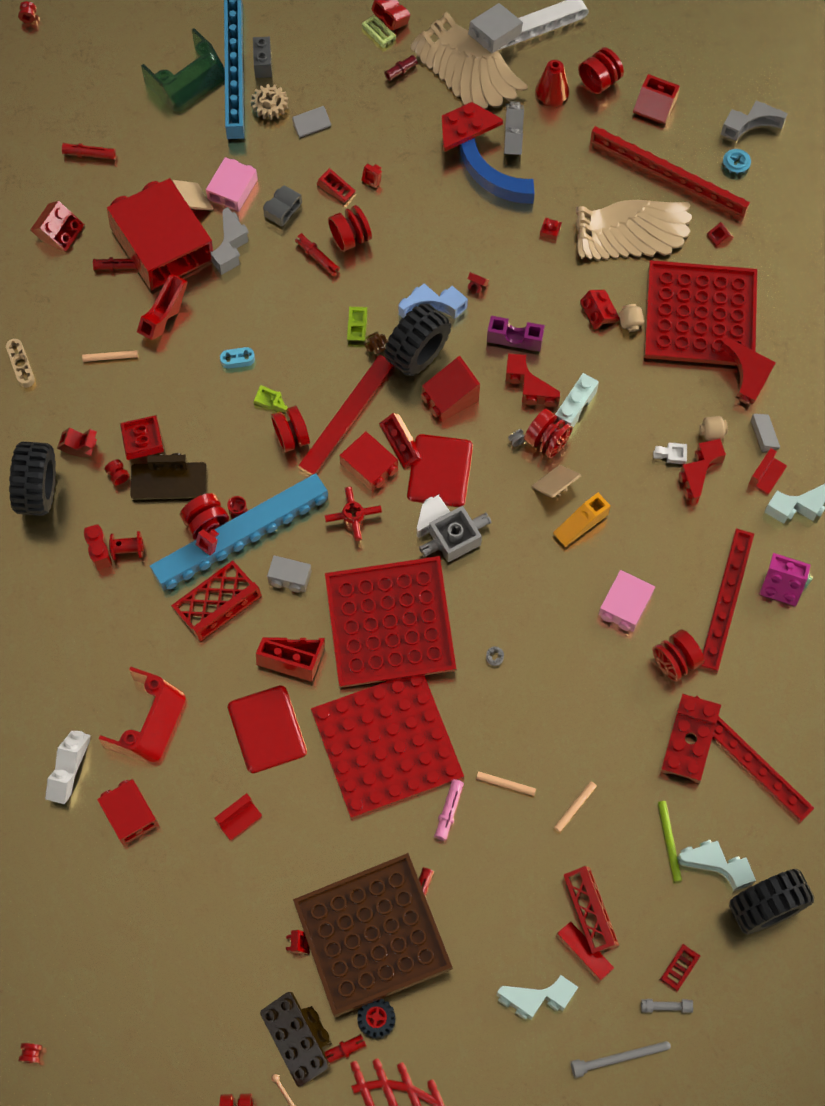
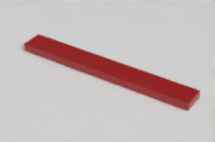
M379 354L298 465L300 470L311 476L315 473L317 474L395 367L384 356Z
M737 528L735 530L702 651L705 662L698 667L700 669L718 673L755 533Z
M718 716L712 739L790 815L801 823L814 810V807Z

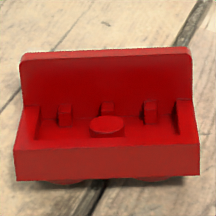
M589 290L580 300L594 329H599L604 323H617L620 320L606 290Z

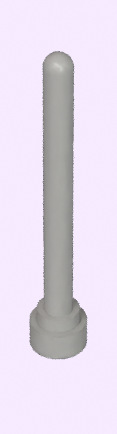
M665 1041L587 1062L584 1060L580 1061V1059L570 1061L574 1078L582 1077L588 1070L669 1050L671 1044Z

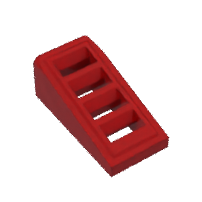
M330 168L317 181V185L343 203L356 192ZM345 190L348 191L345 196L342 195Z
M682 943L660 979L678 991L701 955ZM683 951H684L686 954H688L689 956H691L693 959H692L691 961H689L687 958H685V957L682 956L681 954H682ZM677 960H682L683 962L688 964V967H683L682 965L677 963ZM673 966L683 971V975L681 976L672 969ZM671 973L679 979L678 983L669 978L668 974Z

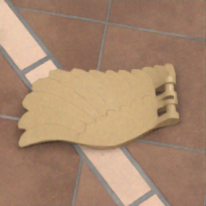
M447 11L442 15L441 19L434 21L426 32L423 31L411 44V50L416 51V56L420 57L423 65L426 64L429 69L433 68L435 75L439 73L441 81H446L447 87L449 89L452 88L455 97H461L464 105L474 102L484 109H487L489 105L493 108H500L503 104V98L508 101L517 98L515 90L524 91L528 88V85L511 71L498 50L491 53L468 34V30L457 25ZM445 23L451 26L448 31L443 27ZM433 34L438 37L436 42H433L430 38Z
M625 200L594 211H590L584 206H579L576 208V215L578 216L576 224L577 231H579L577 235L578 254L581 258L586 256L590 260L594 258L596 261H600L601 258L608 260L609 256L618 259L619 254L624 258H628L629 254L636 257H641L642 254L653 257L656 253L664 256L671 255L672 248L682 247L684 245L683 238H687L690 235V229L687 225L691 222L692 215L687 213L691 205L689 202Z

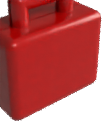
M427 434L417 435L415 445L422 459L411 465L407 490L408 500L424 503L429 497L434 498L439 495L446 506H464L473 443L467 439Z
M278 685L228 703V712L248 772L257 773L303 758L307 754V748L285 686Z

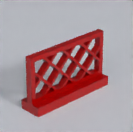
M232 560L171 606L201 642L259 599L262 594L258 585L252 582ZM232 568L237 571L236 577H226V573ZM214 581H221L220 589L211 588V584ZM225 581L235 582L234 588L224 589ZM238 582H246L249 585L243 590L237 589ZM199 592H206L205 600H195V597ZM209 593H219L218 601L208 600ZM223 593L232 594V598L229 601H222ZM183 604H190L189 611H181L179 607ZM194 604H204L203 611L193 612ZM207 605H217L214 612H206ZM192 616H201V621L193 626L191 623Z

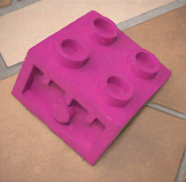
M773 553L759 594L797 606L807 582L811 565Z

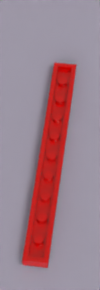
M597 126L593 128L591 142L742 217H745L750 202L744 198L738 197L695 174H691L683 168L675 166L667 160L661 159L651 152L645 151L635 144H631L621 137L607 132L605 129Z

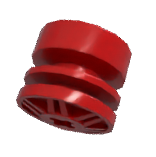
M602 47L592 57L587 58L578 66L579 76L583 84L595 94H601L611 84H614L624 76L621 60L616 53L607 47Z
M357 205L352 206L351 210L346 209L344 211L345 217L341 213H337L328 218L332 236L343 252L354 248L355 240L359 244H363L364 240L369 241L372 239L368 220Z
M546 408L530 424L525 433L524 440L534 448L541 444L540 452H546V456L551 459L565 446L573 427L570 424L565 425L564 420L556 423L557 416Z
M683 629L672 634L669 637V641L663 640L652 649L653 656L660 669L674 682L680 680L682 676H686L688 669L693 671L705 662L698 643Z

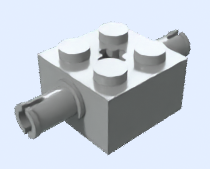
M461 506L429 523V533L433 540L419 546V550L424 558L439 550L447 562H450L481 546L482 536L478 529L491 524V519L486 512L471 519L465 508Z

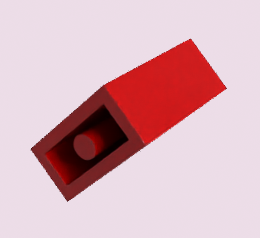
M367 431L339 455L340 464L370 491L380 488L384 484L385 479L389 475L393 476L398 470V459Z
M133 779L122 781L117 788L112 791L107 790L103 792L100 798L97 799L122 845L158 825L156 818Z

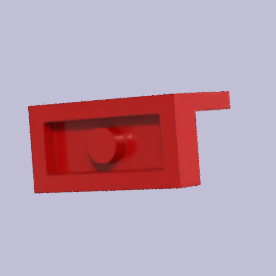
M770 448L749 482L751 486L767 495L770 494L787 467L786 464L775 459L777 451Z
M246 793L214 819L227 838L232 841L261 819L262 814Z

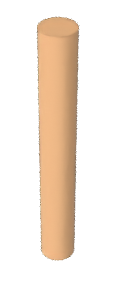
M138 351L82 355L83 362L137 358Z
M478 771L476 777L478 780L534 796L536 788Z
M589 782L554 826L556 831L559 833L597 787L594 782Z

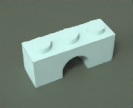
M583 373L556 412V423L564 420L565 425L570 424L574 427L585 405L588 406L597 393L599 381Z

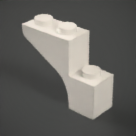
M71 731L57 749L55 770L47 780L46 800L65 804L70 798L75 775L88 747L91 735L84 734L82 731Z

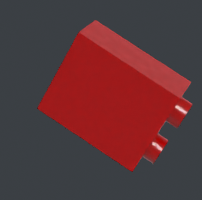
M171 178L162 182L152 181L145 185L141 192L130 197H117L110 206L106 207L110 229L129 258L132 259V263L135 264L136 269L150 290L164 285L171 274L181 277L212 262L210 254L213 252L212 239Z

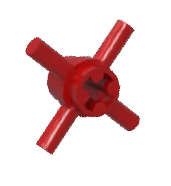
M346 487L347 504L340 513L324 515L325 522L344 520L345 524L352 528L354 540L361 541L360 525L366 515L382 513L381 505L363 508L358 502L354 501L352 487Z

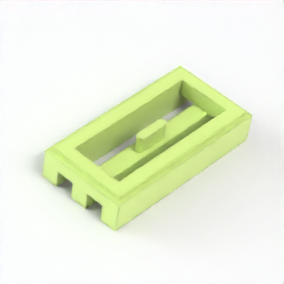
M375 15L362 23V28L383 48L386 47V44L389 45L391 40H396V35ZM372 21H374L379 27H376L372 23Z

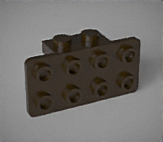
M157 453L148 455V464H133L131 466L130 496L133 500L196 498L206 494L207 465L204 462L188 463L186 454L173 453L172 455H163Z
M287 992L261 1010L260 1015L298 1087L305 1085L330 1068V1063L323 1049L332 1043L313 1006L301 1009L293 992Z

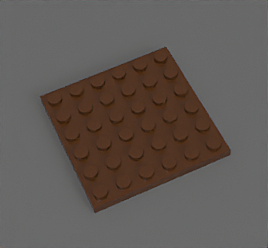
M409 853L293 899L334 1017L453 969Z

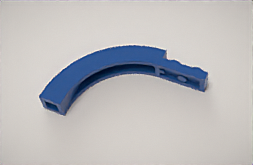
M475 138L460 144L463 163L469 174L481 187L505 200L518 203H534V179L515 178L495 170L480 155Z

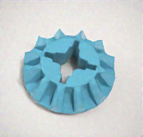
M732 149L726 152L723 157L724 167L730 173H744L751 165V158L747 152L741 149ZM740 158V162L734 165V161Z

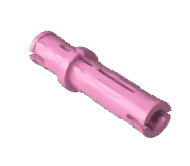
M453 779L451 781L442 814L438 816L439 823L434 837L442 841L447 840L450 826L454 823L453 816L464 783L460 780Z

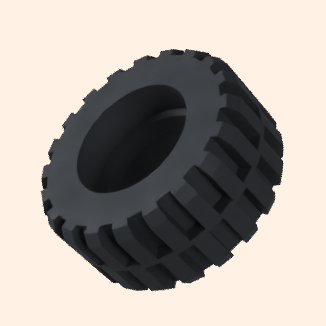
M420 304L418 307H414L412 311H409L399 321V324L389 336L388 342L385 345L386 349L384 350L386 360L405 375L414 376L419 374L421 370H424L426 366L433 362V359L438 356L448 340V335L451 332L449 319L430 304Z
M22 441L16 445L11 460L9 476L10 505L17 514L43 516L49 513L54 496L56 476L54 448L48 443Z
M792 869L772 876L740 892L730 900L729 907L741 931L748 935L775 925L806 909L814 903V895L802 872L798 869Z

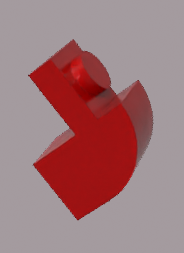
M69 427L62 432L57 449L78 457H90L97 441L95 439L97 432L89 429L81 433Z

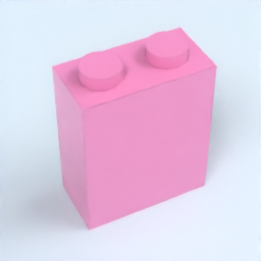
M225 157L206 188L207 199L239 212L258 180L256 169L250 165L246 166L234 159Z
M620 570L598 615L607 622L618 624L623 630L634 632L653 595L655 586Z

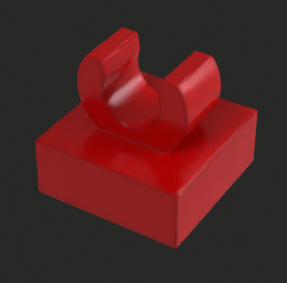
M367 163L364 166L361 181L377 188L380 185L382 167L377 164L372 166Z
M545 218L540 236L557 240L562 222Z
M471 272L467 278L472 281L468 284L469 290L475 284L478 286L476 293H481L482 286L487 287L489 283L488 279Z
M202 529L198 532L196 546L211 556L216 550L218 541L216 537L219 533L214 529L209 533Z
M291 930V935L286 936V939L291 940V946L286 947V950L301 955L309 954V944L304 931Z

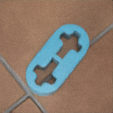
M249 347L225 350L220 355L221 365L227 369L250 366L255 361L254 351ZM245 354H248L249 359H245ZM226 357H230V362H227Z

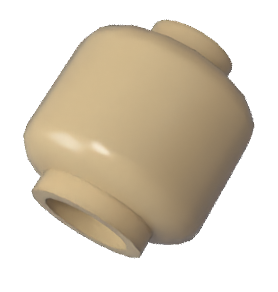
M636 304L622 307V310L619 312L621 327L628 329L629 332L640 330L639 327L644 324L642 309L636 306Z
M721 416L704 418L703 423L699 425L700 435H704L707 441L723 439L725 434H728L727 421L723 420Z

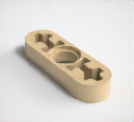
M11 339L7 342L6 349L20 386L30 387L34 384L35 377L23 344L19 339ZM13 346H17L19 354L15 355ZM18 360H25L23 366L15 365ZM22 372H26L28 380H24Z

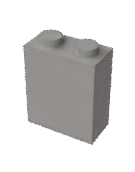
M498 3L470 21L468 34L485 49L494 53L521 35L523 22Z

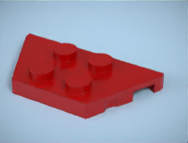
M470 102L442 115L444 152L503 125V119L474 102Z

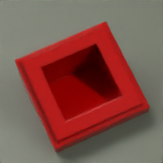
M722 222L707 233L717 247L734 238Z

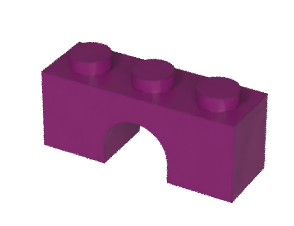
M491 316L487 331V342L540 352L545 325L527 322L526 327L516 328L509 324L508 318Z

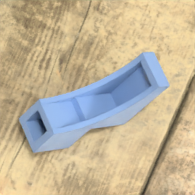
M424 283L420 287H416L408 298L400 301L398 312L404 318L414 307H418L420 304H430L436 310L446 313L455 319L467 309L468 299L453 286L448 290H443L440 296H438Z

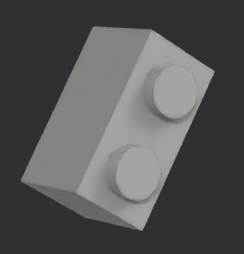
M273 556L267 575L268 583L273 587H286L297 593L300 591L306 592L312 572L311 564Z

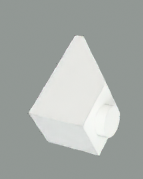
M439 495L434 498L429 497L422 504L417 525L418 539L429 533L430 522L450 512Z

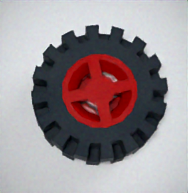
M379 999L360 1007L357 1021L361 1032L373 1039H381L390 1034L395 1024V1013L388 1001L385 1002L384 999Z

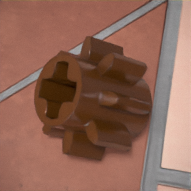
M374 332L366 337L368 342L364 345L367 351H373L374 354H378L386 349L385 344L388 340L385 334Z

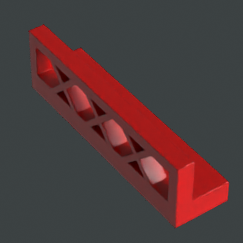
M583 866L564 874L563 876L592 954L608 948L618 947V940L591 868ZM578 874L581 875L583 880L579 889L574 887L570 880V877ZM581 893L589 896L590 902L587 908L579 904L578 900ZM589 912L596 915L597 918L594 928L586 923ZM596 932L604 936L606 944L595 947L593 938Z

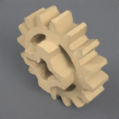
M267 84V88L260 86V91L255 89V94L251 95V107L253 112H257L258 117L263 115V119H266L268 116L272 120L273 116L279 118V113L284 115V110L288 109L286 91L282 92L281 87L276 89V85L270 87L269 84Z

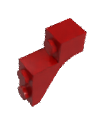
M175 274L169 275L152 308L141 316L137 333L150 340L163 335L167 319L179 313L188 281Z
M508 353L505 381L513 384L524 383L522 403H527L528 405L542 404L548 407L559 406L560 391L534 376L528 370L526 355Z
M721 439L699 443L695 451L697 462L682 465L679 479L681 483H684L685 497L690 501L691 506L699 502L707 470L714 465L724 462L726 453Z

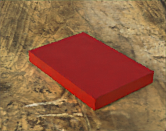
M157 415L120 423L127 460L164 452Z

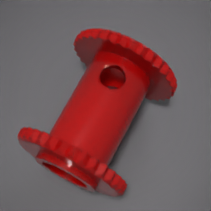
M137 531V537L115 539L114 534H110L109 550L112 559L116 560V554L138 552L139 558H142L144 543L141 532Z

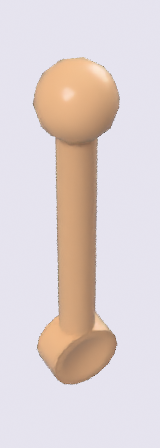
M273 1074L271 1077L272 1082L277 1084L288 1104L296 1106L279 1081V1075Z

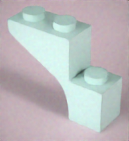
M825 484L800 496L785 495L777 490L767 505L765 513L783 524L788 518L791 520L796 511L814 521L816 516L821 517L825 510V506H823L825 504Z
M711 840L702 842L699 844L700 847L695 849L692 846L684 848L677 857L679 864L682 866L715 871L722 874L729 881L733 891L753 885L756 881L747 857L742 859L739 856L728 860L727 864L718 841L711 842Z
M560 975L557 981L546 989L537 990L502 986L496 996L499 997L498 1001L504 1006L509 1007L511 1005L515 1008V1013L521 1018L532 1020L545 999L552 1009L563 1011L578 987Z

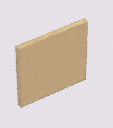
M172 180L190 208L213 211L212 205L198 183Z
M558 465L534 483L532 488L552 498L556 495L561 496L560 492L563 490L567 491V487L580 478L581 474Z

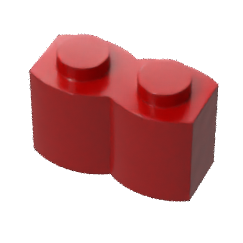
M374 0L371 8L375 16L383 20L384 24L391 30L407 25L411 16L409 11L399 4L398 0Z
M96 524L84 528V538L88 545V553L96 570L111 567V556L101 527Z

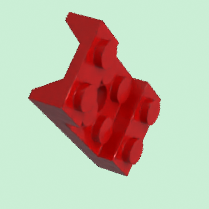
M682 694L662 765V773L676 774L689 778L696 783L701 782L721 704ZM688 734H693L697 741L694 744H688L685 737Z

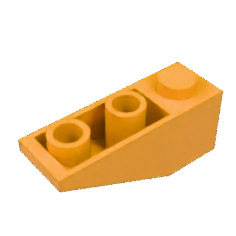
M599 492L596 493L553 532V535L564 547H567L608 516L611 505Z

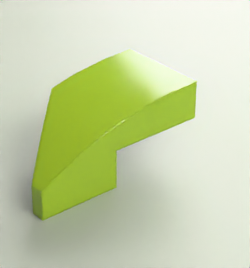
M260 385L253 402L254 404L286 413L288 408L283 402L280 391L277 392Z

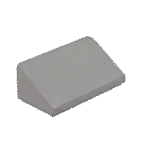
M324 106L292 118L293 126L299 138L331 127Z
M753 414L751 422L761 451H769L770 448L779 449L780 445L769 415Z

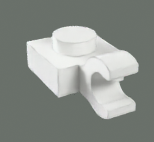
M668 443L667 447L655 446L653 458H667V463L686 464L687 444Z

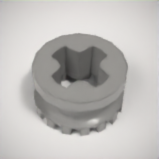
M518 429L516 433L513 432L509 435L508 439L512 441L514 447L525 442L523 430Z
M496 646L489 648L486 655L487 662L492 666L500 665L504 658L502 649ZM494 652H497L500 658H496L494 661L490 654L493 655Z

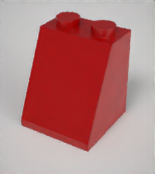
M458 356L422 385L421 397L425 403H429L433 415L439 417L441 422L479 401L480 383L461 356Z

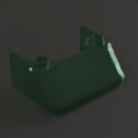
M195 28L192 29L194 47L199 58L174 75L169 70H160L154 74L146 65H141L145 84L174 111L184 110L225 80V68L212 44Z

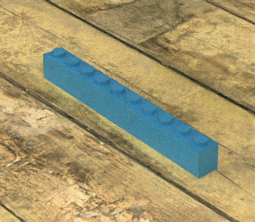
M224 0L227 139H244L242 0Z
M315 473L216 528L215 531L219 533L216 537L218 541L216 550L211 556L196 546L195 540L150 565L151 571L163 591L172 589L180 581L192 578L196 572L208 569L212 563L224 560L228 554L240 551L246 544L258 541L266 533L274 532L278 526L290 523L294 517L306 514L310 508L322 505L328 499V490Z

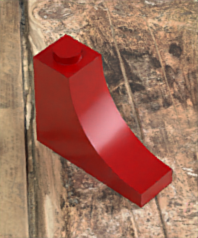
M726 337L721 348L733 357L740 372V386L736 396L739 397L741 402L753 405L776 362Z

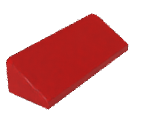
M392 413L379 423L405 469L422 459L400 415Z
M569 922L556 934V937L598 982L602 981L614 969L600 952L592 954L587 938L572 922Z

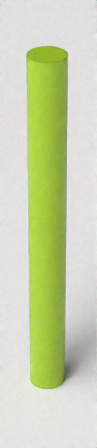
M660 801L658 805L674 882H681L682 877L666 801Z

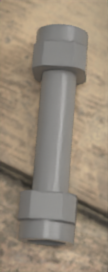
M641 999V1012L652 1013L653 1010H678L681 1013H693V1000L682 999L681 1002H653V999Z

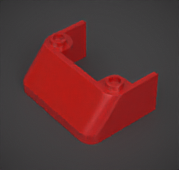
M130 667L129 671L133 680L143 683L146 692L149 695L155 696L153 704L140 732L127 730L122 734L119 741L100 735L99 740L103 748L155 765L163 759L186 705V697L181 690L161 677Z

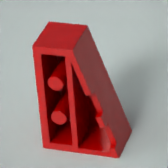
M262 637L256 652V665L312 682L325 650V638H319V640H306V638L291 640L279 637Z

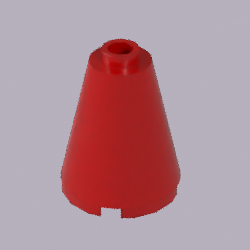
M551 60L547 63L535 88L536 98L540 99L546 106H559L569 96V86L564 65L559 60Z

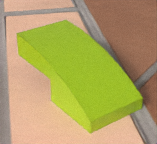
M349 306L347 341H365L367 307Z

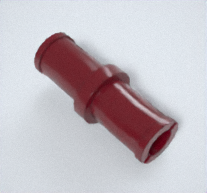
M411 55L402 62L398 61L395 66L384 71L386 79L391 81L400 74L404 75L407 70L418 64L417 59Z

